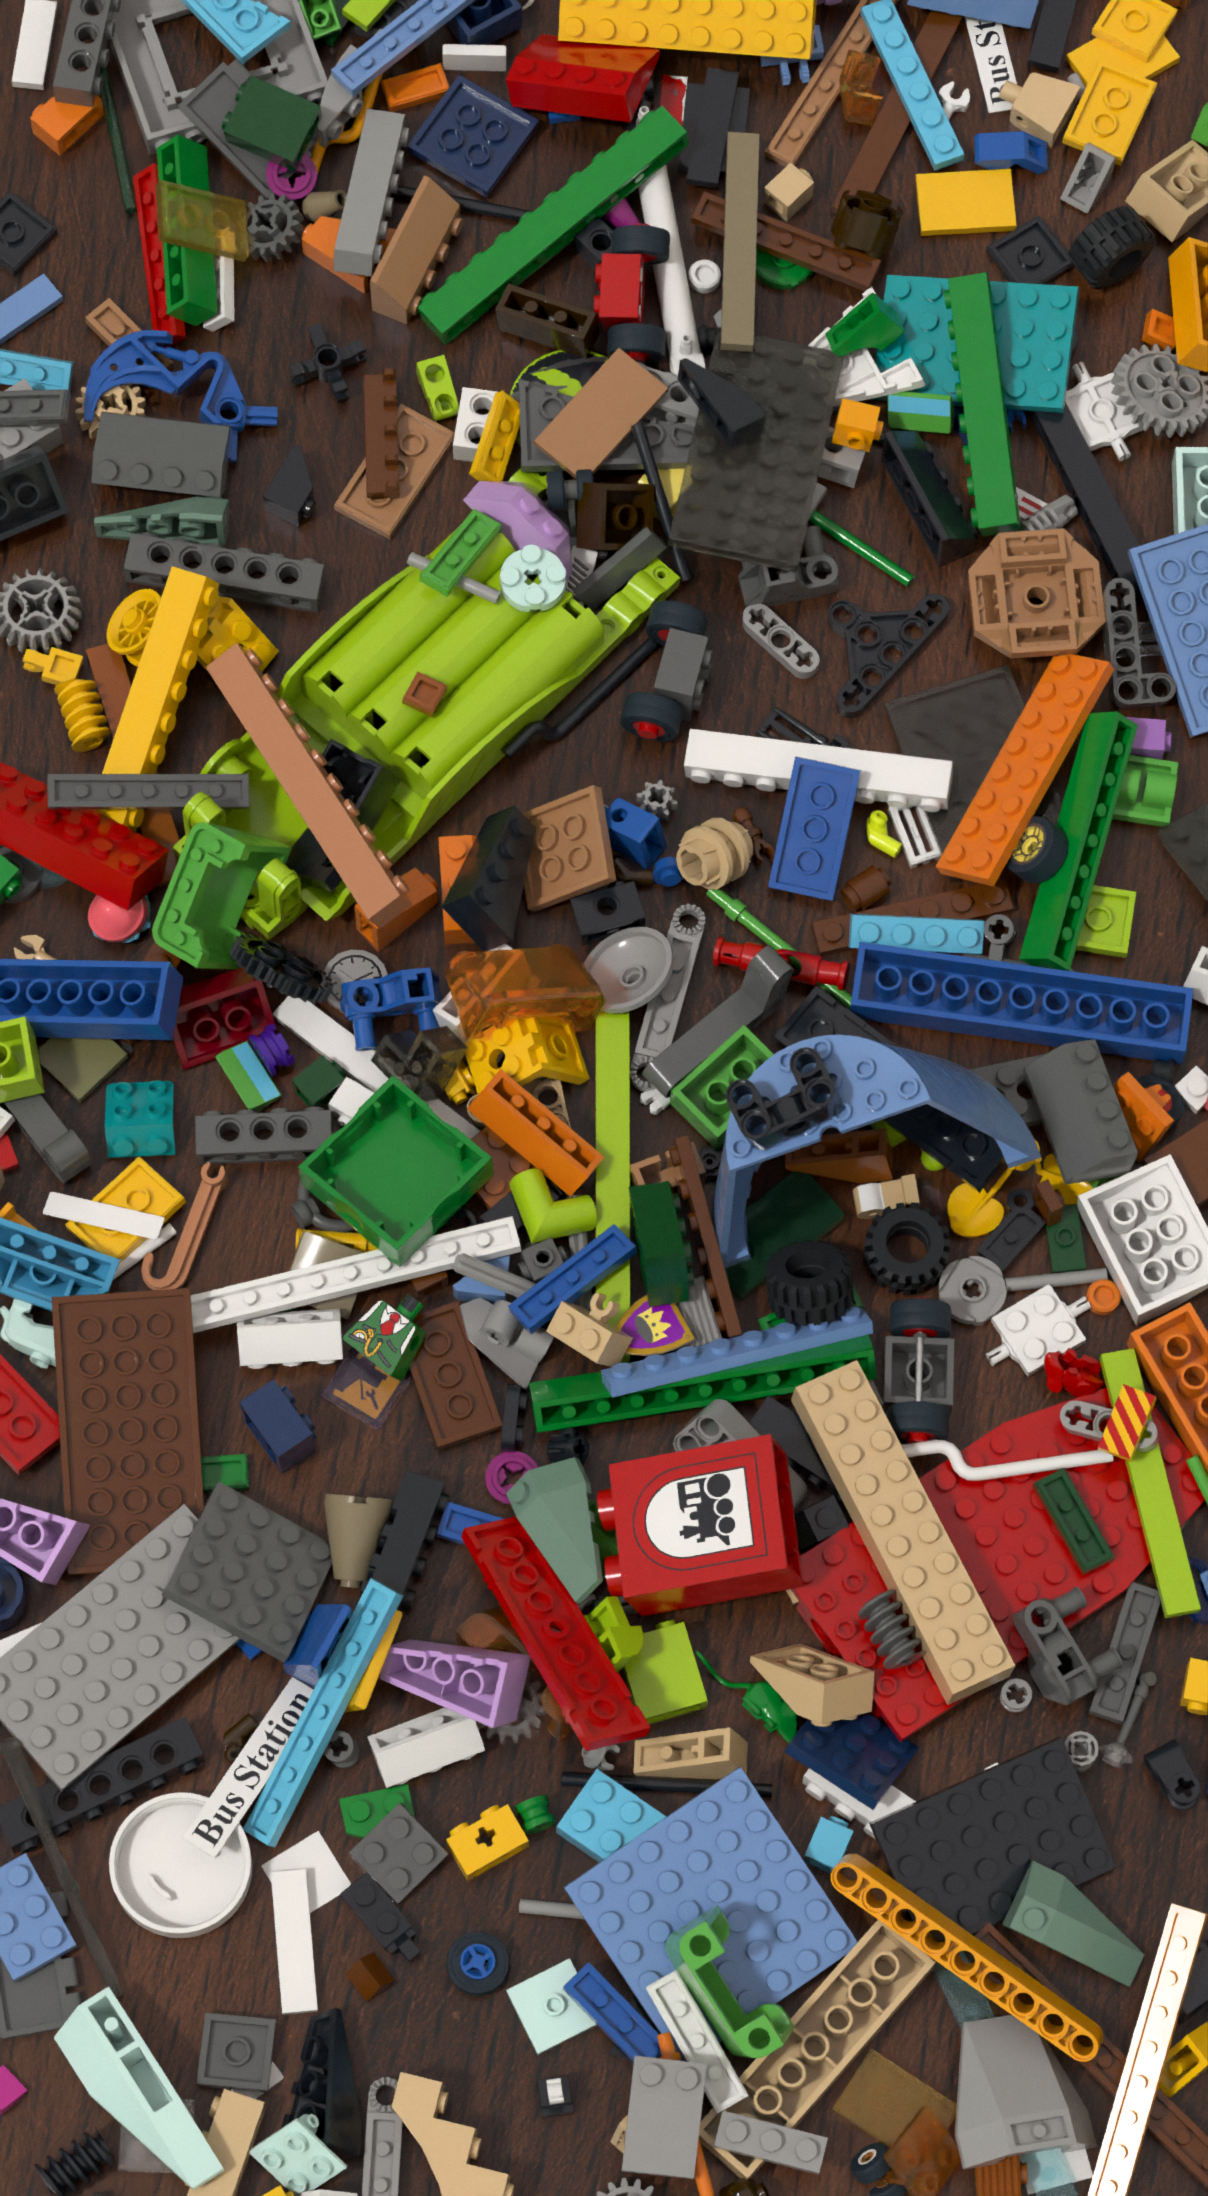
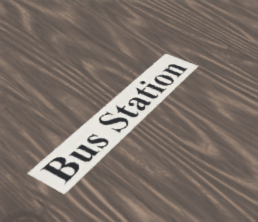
M965 16L989 113L1011 110L1013 104L999 98L1001 89L1007 80L1017 84L1002 23L981 21Z
M294 1677L290 1679L182 1839L214 1858L217 1856L268 1781L314 1689Z

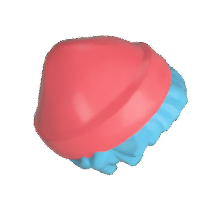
M97 895L88 911V922L94 936L100 940L112 943H129L138 940L140 932H144L151 926L149 920L151 908L148 895L143 897L128 911Z

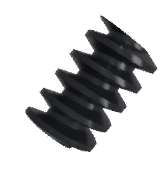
M96 2126L97 2137L94 2138L87 2132L83 2133V2146L74 2139L70 2141L72 2153L59 2148L60 2161L57 2162L48 2155L46 2157V2170L37 2163L34 2164L35 2169L52 2196L54 2194L66 2196V2186L74 2192L79 2191L78 2178L86 2184H90L91 2177L89 2171L91 2170L99 2176L104 2175L103 2162L111 2168L116 2167L115 2158Z

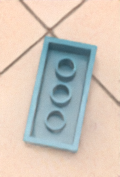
M596 1769L556 1826V1833L597 1862H601L666 1816Z

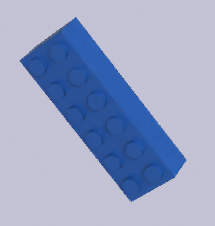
M0 959V1022L25 1016L35 1031V1037L173 1040L183 976L170 962Z

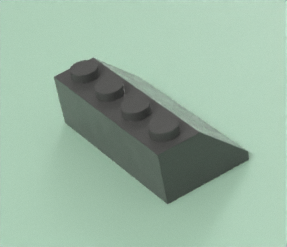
M102 411L93 451L91 483L221 497L227 485L231 426Z
M1096 1040L1063 1044L1025 1066L1023 1069L1025 1078L1065 1185L1129 1173L1138 1155V1151Z

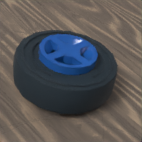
M474 1931L462 1935L452 1944L447 1954L446 1969L450 1981L458 1990L472 1996H484L495 1992L503 1985L509 1974L510 1959L506 1947L497 1937L487 1932Z

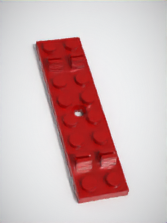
M517 1517L464 1528L461 1538L482 1572L485 1584L488 1583V1589L493 1591L559 1704L562 1716L566 1717L567 1725H571L585 1751L647 1736L651 1727L639 1706H633L630 1700L631 1693L615 1670L578 1605Z

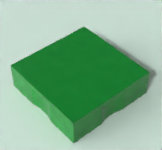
M393 1075L359 1107L354 1117L343 1128L331 1134L298 1166L301 1184L399 1267L494 1175L492 1157L457 1128L441 1120L425 1101Z

